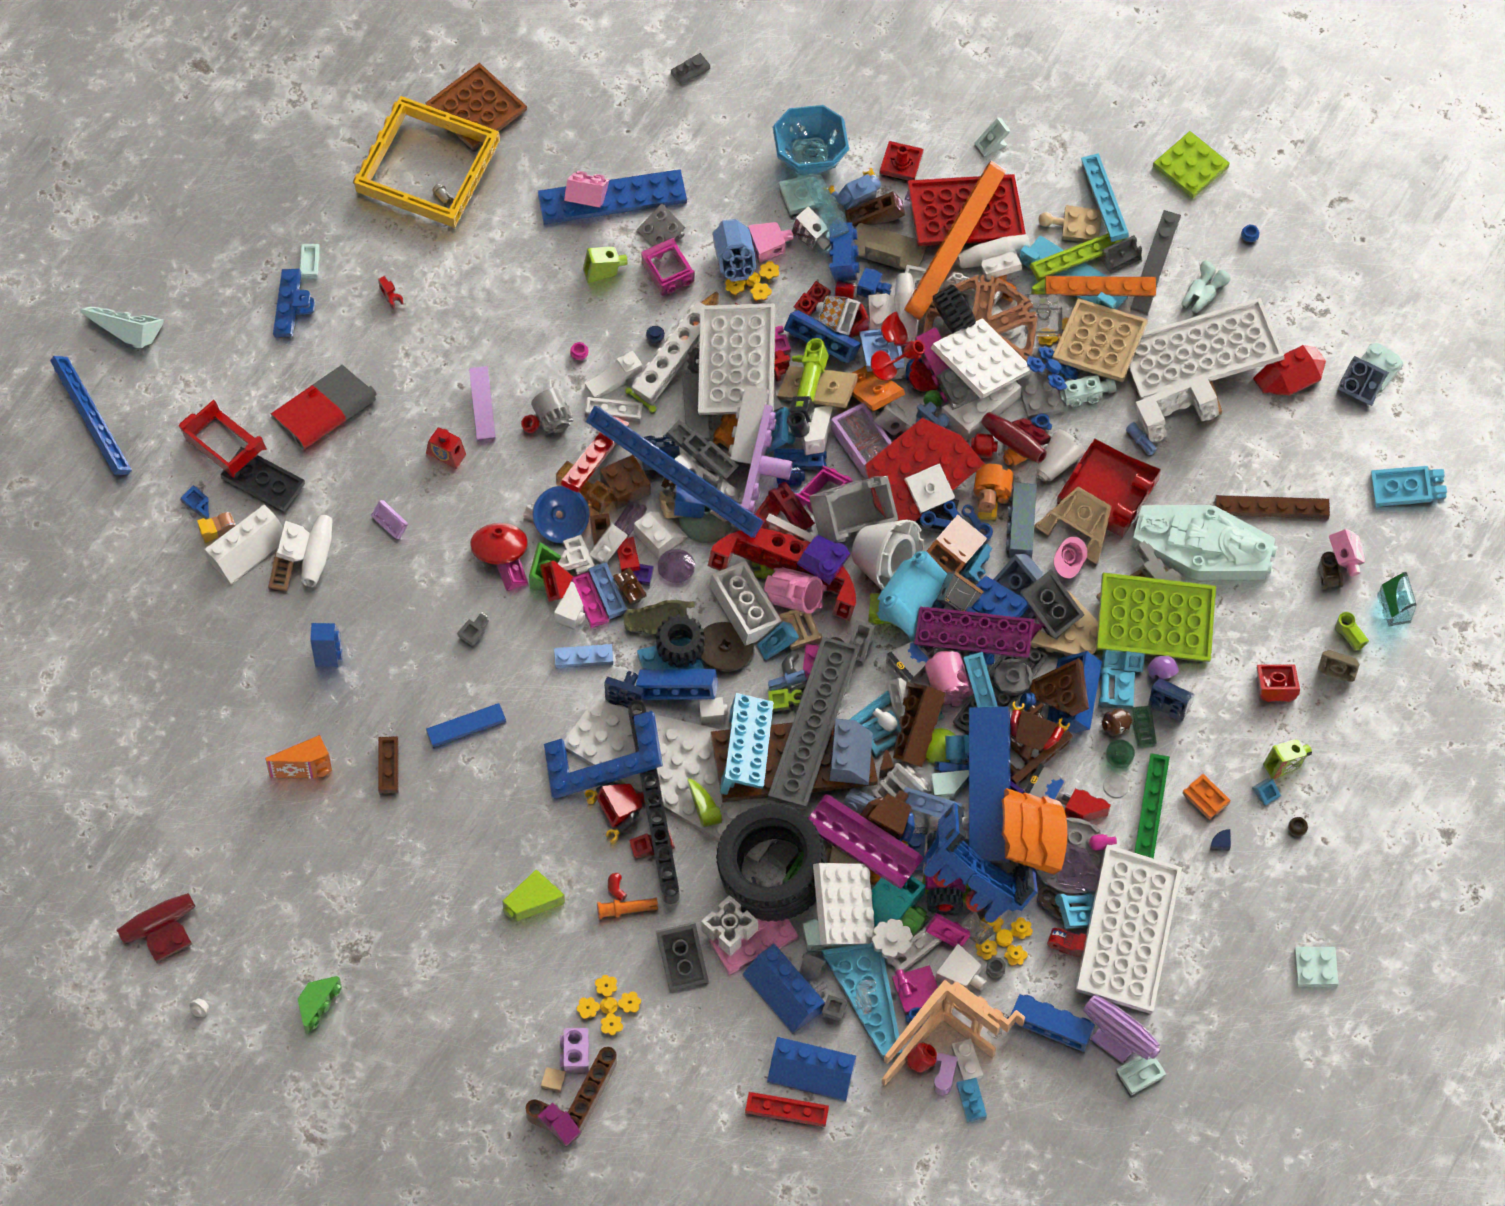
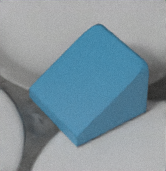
M1267 778L1252 787L1263 805H1267L1281 797L1273 779Z

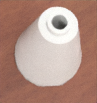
M1061 429L1053 433L1046 448L1047 455L1036 469L1037 476L1044 482L1052 481L1079 460L1086 452L1081 443L1077 445L1074 442L1075 438Z

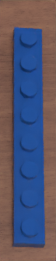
M53 356L50 362L70 395V399L75 404L94 441L100 448L111 471L114 474L128 475L132 471L131 467L69 358Z

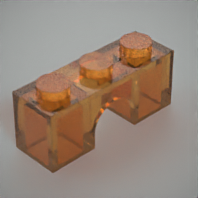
M566 461L556 473L557 486H561L562 479L573 467V464L569 461ZM598 480L594 484L587 481L579 491L585 498L588 506L601 514L613 501V490Z

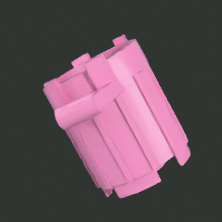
M784 567L774 568V574L772 576L768 575L764 592L768 593V599L774 605L808 614L813 613L817 608H822L824 603L821 600L823 592L827 591V586L823 585L821 579L817 576Z

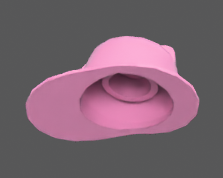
M1069 537L1058 547L1054 556V567L1060 576L1070 579L1077 575L1087 558L1085 543L1078 537Z

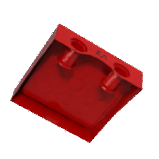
M1094 438L1057 496V504H1060L1077 487L1082 488L1111 506L1106 529L1123 538L1141 510V506L1144 505L1159 481L1161 469L1130 457Z

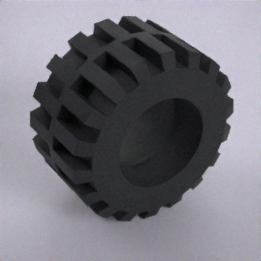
M951 284L932 296L938 313L952 333L976 324L971 308L956 286Z
M676 614L675 618L670 616L668 621L664 619L662 626L659 625L657 628L658 632H656V648L659 657L662 656V661H668L670 666L675 664L676 668H680L681 665L689 667V663L695 664L696 659L699 660L701 658V653L704 652L705 646L704 630L701 628V624L699 622L696 623V619L693 617L689 619V615L685 614L684 617H680V614ZM676 636H685L691 642L685 646H675L670 640Z

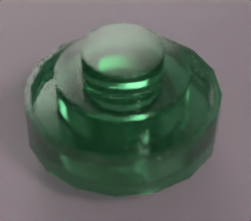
M1119 739L1112 741L1106 749L1107 761L1116 768L1128 767L1134 760L1135 750L1128 741Z

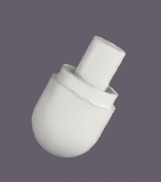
M878 708L873 712V715L878 718L877 722L883 729L894 731L897 728V720L890 713H883Z

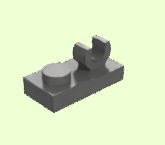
M699 53L671 69V74L682 85L708 71L710 64Z

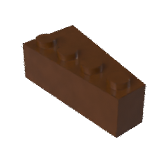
M907 682L905 689H908V695L903 699L905 712L903 716H900L901 732L897 734L893 758L910 765L922 767L926 760V753L932 741V734L938 722V716L944 704L946 693L926 685Z

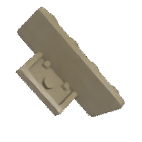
M863 223L857 225L858 240H855V246L858 245V257L906 270L907 265L920 267L927 246H918L917 239Z

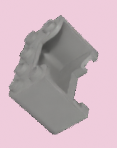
M877 476L870 479L863 478L809 496L818 534L835 543L846 541L845 538L851 536V532L859 533L865 526L898 520L888 476ZM872 487L875 488L886 518L874 507Z

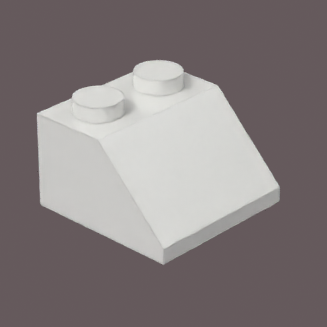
M662 511L648 512L634 523V534L658 559L688 538L671 518L664 517Z

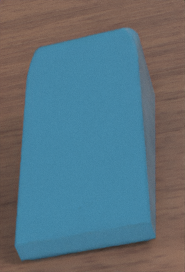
M783 621L761 640L757 647L764 659L768 660L799 639V636L791 623Z

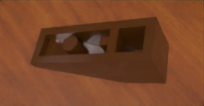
M892 191L845 210L847 223L852 222L853 227H856L859 223L871 225L891 222L905 216L903 200Z

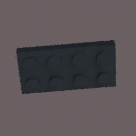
M241 446L233 458H235L245 448ZM256 455L234 475V478L224 470L221 473V479L284 512L305 485L304 479L259 455Z

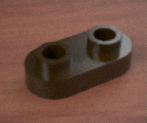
M1050 886L1040 888L1037 895L1038 903L1055 918L1063 920L1062 914L1059 912L1060 907L1055 902L1056 895L1060 893ZM1048 896L1050 900H1045L1044 897Z

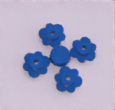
M1044 346L1038 349L1040 357L1047 361L1046 364L1039 358L1032 356L1027 358L1026 363L1033 372L1043 373L1044 369L1047 368L1053 373L1047 379L1049 380V385L1057 390L1067 388L1066 383H1064L1065 380L1060 375H1057L1061 372L1067 379L1077 380L1079 373L1075 367L1065 364L1061 365L1057 360H1054L1053 355L1055 351L1049 347Z

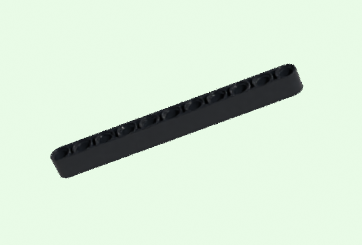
M634 700L628 706L635 752H638L639 747L634 716L639 714H634L633 711L641 710L640 714L646 712V707L642 701ZM657 768L639 774L662 898L665 903L674 904L679 900L680 892ZM648 781L655 782L652 786L646 785ZM651 799L658 800L655 804H651L649 801ZM655 817L662 818L659 822H654L652 819ZM658 835L665 836L663 840L656 839ZM662 853H666L669 855L667 858L659 857V855ZM666 871L672 873V875L668 877H665L662 874ZM668 890L675 891L673 895L666 894Z

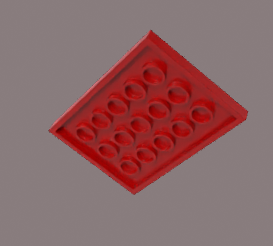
M1015 174L1003 176L966 243L989 242L1002 237L1026 234ZM980 176L908 180L907 187L918 246L942 244Z

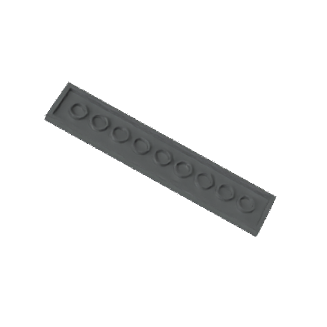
M827 637L822 638L768 794V800L806 810L835 725V719L838 716L860 651L859 646Z

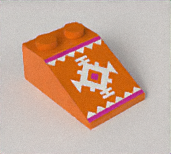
M320 735L265 758L270 778L314 779L324 777L332 771L330 756Z

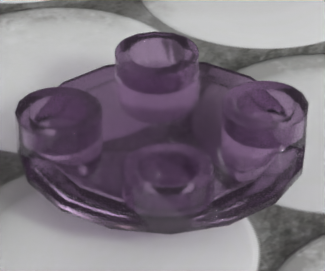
M681 549L666 551L660 556L658 561V573L665 580L676 585L683 584L695 571L693 557L687 551Z

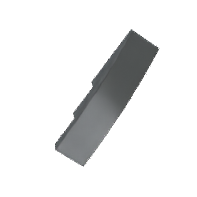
M680 419L666 433L668 437L694 459L725 480L738 468V465L712 441L708 442L696 430L692 431Z

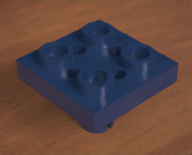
M628 671L624 682L607 676L604 682L605 700L610 704H619L626 708L634 700H640L644 703V688L635 686L638 675L633 672L631 676L632 672Z

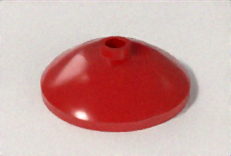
M492 523L480 528L473 534L470 546L472 553L479 560L490 564H506L519 559L526 552L528 541L526 534L520 528L508 523Z

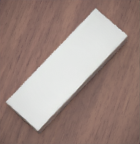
M587 397L585 417L589 416L595 405L623 421L641 422L643 403Z

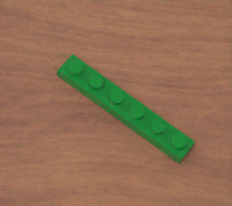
M1150 753L1134 853L1154 859L1170 756Z

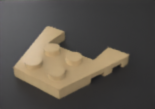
M1077 487L1059 505L1049 511L1043 519L1038 521L1034 527L1050 536L1059 519L1063 520L1092 538L1086 547L1087 559L1098 564L1111 506L1082 488Z
M1068 591L1085 615L1065 630L1057 640L1039 630L1031 641V647L1046 648L1048 652L1053 653L1056 651L1064 653V656L1085 651L1094 655L1097 651L1098 621Z

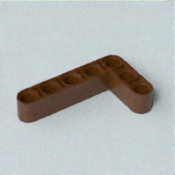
M603 1047L599 1051L568 1110V1114L581 1133L617 1065V1054L612 1047ZM605 1056H611L613 1058L611 1061L603 1060ZM597 1073H601L604 1075L600 1079L594 1077V1075ZM591 1090L595 1093L592 1096H587L585 1092ZM537 1099L528 1101L525 1107L527 1120L550 1131L538 1119V1115L549 1104ZM578 1108H584L586 1110L584 1113L576 1112ZM532 1109L540 1110L538 1114L530 1113Z

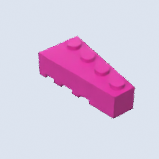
M935 327L917 336L916 340H920L925 346V352L923 353L925 359L923 361L927 369H931L934 375L931 377L935 385L938 386L939 383L936 376L944 370L951 368L931 349L933 343L942 339ZM943 391L940 392L943 401L947 402L948 400L946 399Z

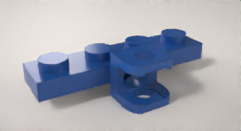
M282 269L273 329L274 337H293L296 313L297 315H309L314 312L315 300L310 297L311 293L308 290H299L302 273L300 269Z

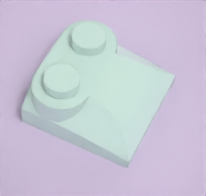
M1379 343L1370 344L1365 354L1361 357L1362 360L1389 372L1379 390L1381 392L1403 367L1401 358Z

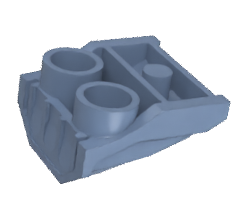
M1354 356L1337 389L1372 406L1389 372Z

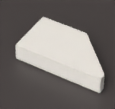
M583 545L565 550L558 564L566 571L588 565L589 561Z

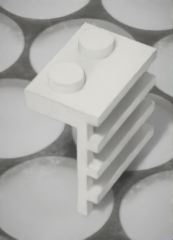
M897 763L895 768L891 772L889 771L886 778L880 781L877 788L871 791L870 796L883 797L879 792L884 787L895 797L897 793L887 784L890 779L895 781L903 790L905 787L928 794H931L932 791L928 788L930 784L922 777L919 779L915 775L916 771L907 764L905 766Z

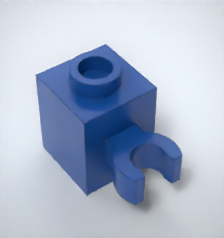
M865 267L857 285V295L868 298V295H876L877 293H887L890 295L892 285L882 283L883 273Z

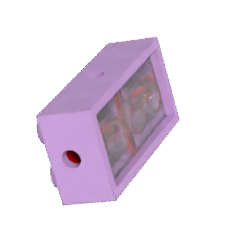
M863 403L831 419V431L863 477L868 478L864 465L892 442L881 426L873 421L872 413Z

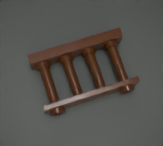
M1041 702L1038 706L1033 705L1027 712L1044 718L1040 714L1044 704ZM1010 728V747L1019 755L1022 747L1013 739ZM1069 731L1065 732L1059 742L1049 749H1042L1035 758L1032 756L1028 759L1020 756L1025 762V767L1021 770L1019 768L1016 769L1010 762V781L1019 786L1035 773L1039 764L1044 765L1070 744L1073 735Z

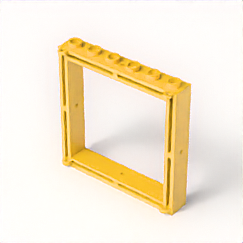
M400 96L398 101L394 102L390 116L386 117L383 129L379 130L375 144L371 145L367 159L363 160L359 174L357 173L354 177L353 184L355 185V190L363 195L455 228L500 142L499 131ZM406 115L483 143L450 209L372 181Z

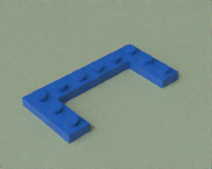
M649 711L634 716L639 747L638 752L570 773L564 740L561 738L545 743L544 748L551 796L557 799L662 767L663 762L655 713Z

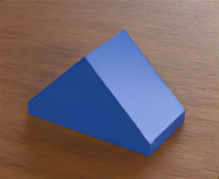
M676 486L674 516L702 518L705 505Z

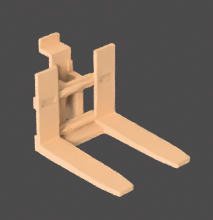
M944 980L885 1055L884 1062L888 1064L920 1028L884 1075L882 1084L885 1086L907 1062V1055L914 1046L924 1042L941 1021L946 1022L965 1038L971 1039L974 1045L993 1058L996 1047L980 1036L983 1026L997 1036L1000 1028L1008 1032L1015 1022L1022 1027L1025 1016L1015 1010L1007 1020L1000 1010L990 1007L981 996L977 997L959 982H954L951 985ZM954 1008L972 1021L971 1028L952 1015Z

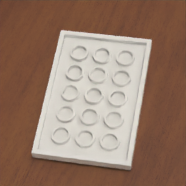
M775 303L701 306L699 415L736 414L737 408H741L742 400H739L741 389H745V385L769 390L767 405H771L774 412Z

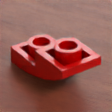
M815 281L808 292H804L793 307L811 316L816 311L817 304L824 302L825 297L831 294V290Z

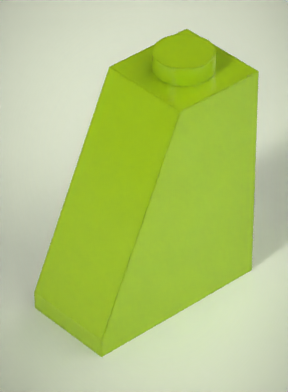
M536 869L502 901L503 912L509 918L513 917L516 921H520L563 905L565 903V895Z

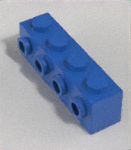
M799 310L790 313L783 329L793 337L800 338L806 343L814 338L821 339L828 354L837 357L839 361L844 363L855 360L862 344L843 333L834 331L822 322Z
M640 669L636 686L644 688V699H715L718 679L716 669Z
M1019 994L1011 1015L1017 1010L1025 1016L1023 1028L1085 1052L1095 1024L1087 1018L1076 1017L1067 1010L1061 1011L1056 1009L1050 1003L1039 1002L1030 995Z

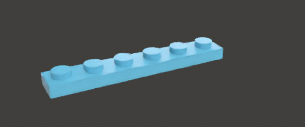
M1099 153L1082 157V165L1111 242L1128 238V229Z

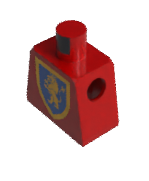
M438 427L428 441L426 454L455 469L458 468L466 456L462 440L447 429Z

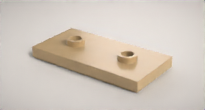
M789 366L777 395L779 400L792 401L793 397L797 396L804 367ZM825 370L820 375L813 403L846 408L858 380L857 374Z

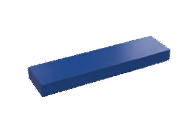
M500 703L426 728V732L434 748L505 723L506 718Z

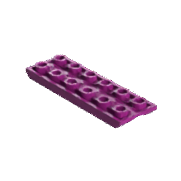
M920 606L914 644L925 647L1029 658L1034 619Z
M825 795L808 817L813 822V825L816 826L822 839L859 863L864 864L868 869L899 889H902L923 860V857L918 852L830 795Z

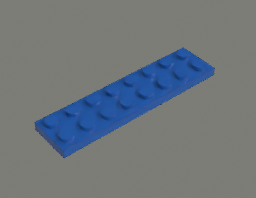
M681 169L609 180L601 207L564 201L566 186L538 190L544 225L658 208L661 204L671 206L687 203Z

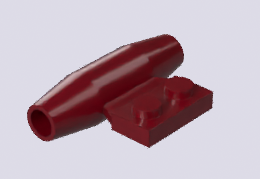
M991 412L983 416L981 424L1002 444L1018 455L1038 464L1045 459L1047 451L1042 445L1049 444L1051 436L1046 434L1043 429L1036 427L1026 418L1011 422Z
M186 893L165 900L136 915L118 928L117 932L123 944L147 937V946L157 963L192 945L183 925L177 921L196 906L190 894Z

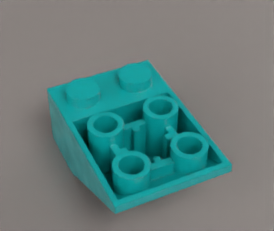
M911 875L902 889H899L881 877L872 889L874 927L878 926L880 922L887 923L889 919L901 920L909 907L915 906L925 895L926 885Z

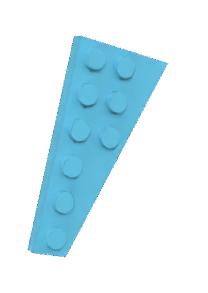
M872 943L822 950L821 953L825 957L828 966L883 1059L899 1038V1032L882 952H876ZM902 1048L894 1057L902 1053Z

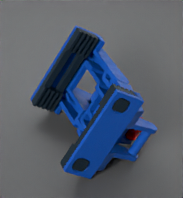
M954 802L938 820L936 839L923 858L926 865L924 874L928 877L933 876L934 883L939 887H947L956 879L961 878L962 883L965 886L968 884L972 889L966 895L967 908L973 912L985 909V920L987 922H994L1007 910L1013 912L1018 909L1022 911L1038 893L1035 868L1018 863V866L1013 869V873L1010 872L1008 874L988 860L982 859L963 841L966 838L962 824L964 809Z

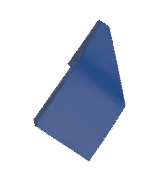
M193 485L180 498V501L207 520L209 518L208 497Z

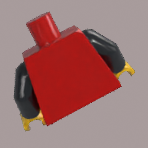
M614 781L597 787L595 791L591 789L586 790L584 794L586 798L592 796L587 799V803L590 805L598 800L611 826L616 827L615 830L610 829L606 832V838L611 834L615 835L610 840L611 844L616 843L618 835L620 833L623 834L635 823L642 809V804L645 803L643 792L636 793L631 784H622Z

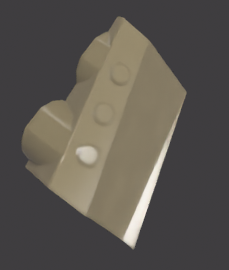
M1327 650L1322 652L1318 670L1325 675L1353 682L1355 681L1360 664L1356 658Z

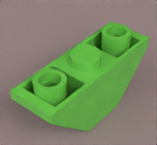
M338 976L309 982L298 997L303 1026L307 1034L318 1026L322 1013L328 1011L333 997L339 995L342 986Z

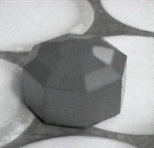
M993 957L987 961L986 972L990 977L999 978L1005 974L1006 963L1001 958Z

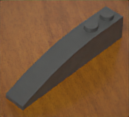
M1166 210L1162 213L1141 277H1156V291L1181 219L1180 214ZM1134 296L1131 310L1148 314L1154 296Z

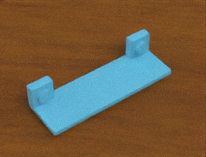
M1039 236L1031 248L1024 246L1021 249L1020 262L1030 268L1029 265L1031 263L1061 252L1064 249ZM1083 263L1053 276L1106 275L1087 263ZM1101 292L1098 296L1076 297L1117 310L1128 296H1110Z
M738 693L735 694L730 708L729 723H731L726 767L721 778L720 793L727 795L729 788H733L735 783L760 789L763 788L773 710L772 701Z

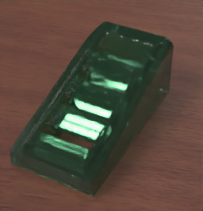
M1151 705L1132 707L1130 715L1137 746L1156 744ZM1146 714V717L1138 718L1137 715ZM1147 721L1148 724L1139 725L1138 722ZM1149 728L1148 732H1140L1139 730ZM1150 735L1151 739L1141 740V736Z

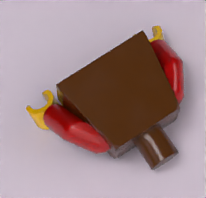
M1016 701L1013 702L1010 728L1012 736L1016 738V742L1023 744L1019 753L1020 756L1030 759L1033 749L1042 751V749L1051 748L1059 742L1064 732L1070 726V723L1067 726L1061 724L1063 718L1058 723H1054L1024 711V703H1022V707L1017 708L1015 706Z

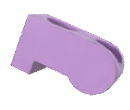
M943 1053L937 1054L935 1067H940V1071L934 1079V1091L938 1095H947L951 1090L958 1059L956 1056Z

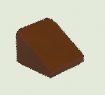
M888 750L884 752L879 778L886 777L889 771L891 772L894 769V764Z

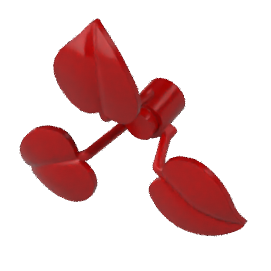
M897 311L887 316L881 325L883 338L888 343L894 342L895 346L906 347L903 351L904 354L892 361L889 354L885 351L879 350L873 353L871 356L873 374L884 381L893 379L897 374V369L893 363L906 357L907 359H914L910 366L912 371L909 373V379L913 387L921 392L938 389L939 386L935 385L931 377L933 376L931 371L927 369L924 363L918 361L921 358V354L925 352L924 344L920 340L906 342L908 338L907 330L900 320Z

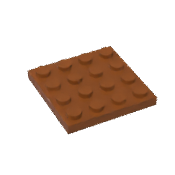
M480 62L425 102L427 106L496 131H500L527 111V106ZM455 133L473 151L483 144L477 140Z

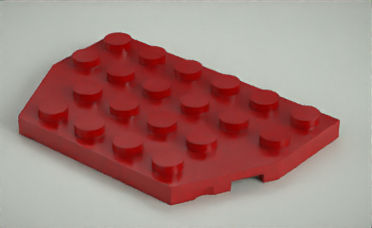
M921 418L867 462L864 467L868 479L877 476H888L898 516L897 521L911 520L915 522L923 513L920 514L904 480L905 478L940 464L953 491L985 463L960 434ZM872 487L874 507L886 518L875 488Z

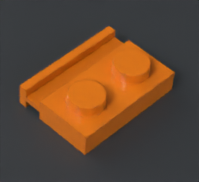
M1204 774L1182 792L1209 821L1214 815H1217L1229 805L1231 801Z

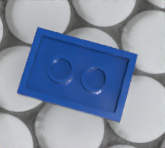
M986 575L976 585L984 592L971 607L978 613L1019 618L1029 608L1023 597Z

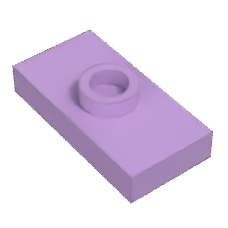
M384 500L378 502L370 515L395 539H400L409 525Z

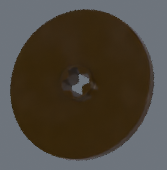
M717 622L703 629L705 646L700 659L710 668L725 672L735 671L744 667L751 660L754 643L745 646L732 623Z

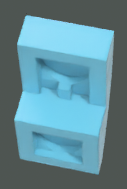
M1103 650L1101 667L1143 672L1145 654Z

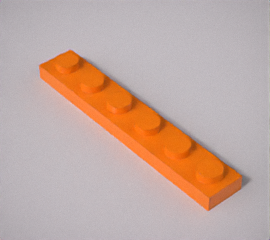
M1045 277V296H1098L1101 292L1110 296H1156V277Z

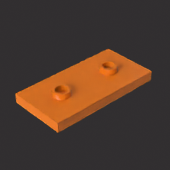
M866 366L852 372L858 376L852 396L872 411L905 395L904 389L892 380L884 381L877 378L872 371L867 372Z

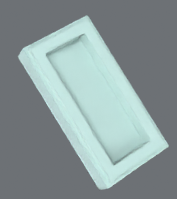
M301 244V279H318L319 244Z

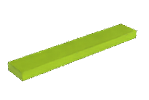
M1107 233L1035 261L1029 266L1036 280L1040 281L1046 276H1053L1102 256L1103 249L1124 239L1111 242Z

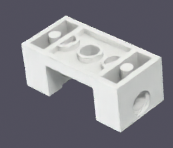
M1206 374L1136 402L1138 420L1151 442L1161 441L1167 436V431L1164 427L1166 424L1164 416H1168L1178 409H1185L1190 404L1194 405L1201 421L1212 420L1219 415L1217 396Z

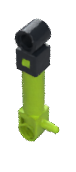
M814 338L806 344L804 355L792 357L793 362L803 363L804 366L797 396L792 399L789 410L790 415L787 418V423L793 436L798 438L806 436L810 431L808 422H812L815 411L813 402L821 373L825 371L829 357L824 342L819 338Z

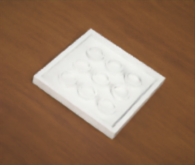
M983 319L976 321V324L971 327L963 328L933 343L931 347L981 399L1031 372L1030 366L1027 365L1026 361Z
M813 864L821 945L872 943L875 927L869 869L864 864Z

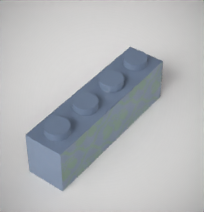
M1014 482L1011 497L1009 498V501H1012V506H1008V517H1011V522H1007V534H1010V539H1006V550H1009V558H1013L1015 554H1028L1032 559L1037 484Z

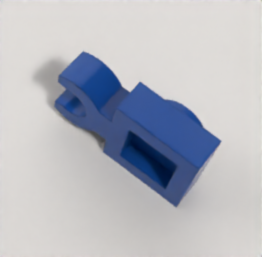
M935 761L934 769L940 770V773L969 770V765Z

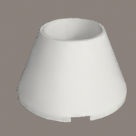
M911 520L865 526L859 531L852 547L853 562L883 590L904 560H908L915 553L923 551L924 540L920 539L919 533L922 530L916 522Z

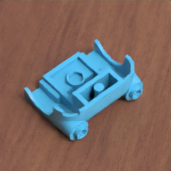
M919 551L912 558L904 560L878 597L880 602L877 615L880 620L891 622L900 627L908 635L910 642H915L920 606L944 608V605L938 602L937 598L947 573L927 551Z

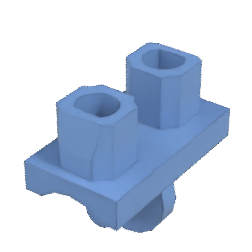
M932 402L924 406L920 403L917 406L916 422L924 418L944 428L948 425V416L943 413L938 417L933 415L937 412V408Z

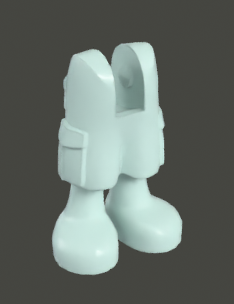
M1203 261L1200 264L1201 278L1195 279L1182 301V305L1187 308L1194 299L1198 300L1192 310L1196 314L1202 311L1217 295L1216 290L1219 287L1226 286L1231 281V277L1226 271L1219 270L1216 273L1214 265L1209 261ZM1214 276L1212 283L1210 285H1206Z

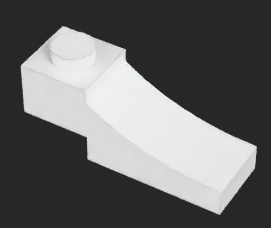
M631 351L617 358V361L608 369L586 382L585 388L592 398H601L626 385V380L641 373L642 363L635 353Z

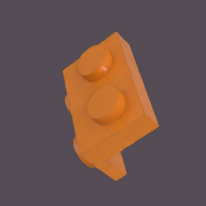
M724 414L721 417L720 421L722 423L713 434L714 439L712 442L715 445L721 443L729 449L730 445L734 444L735 438L732 437L734 426L738 424L736 414Z

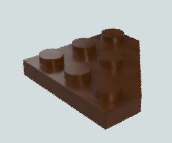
M1079 658L1032 680L1030 686L1031 693L1035 695L1037 701L1071 716L1089 709L1083 662Z

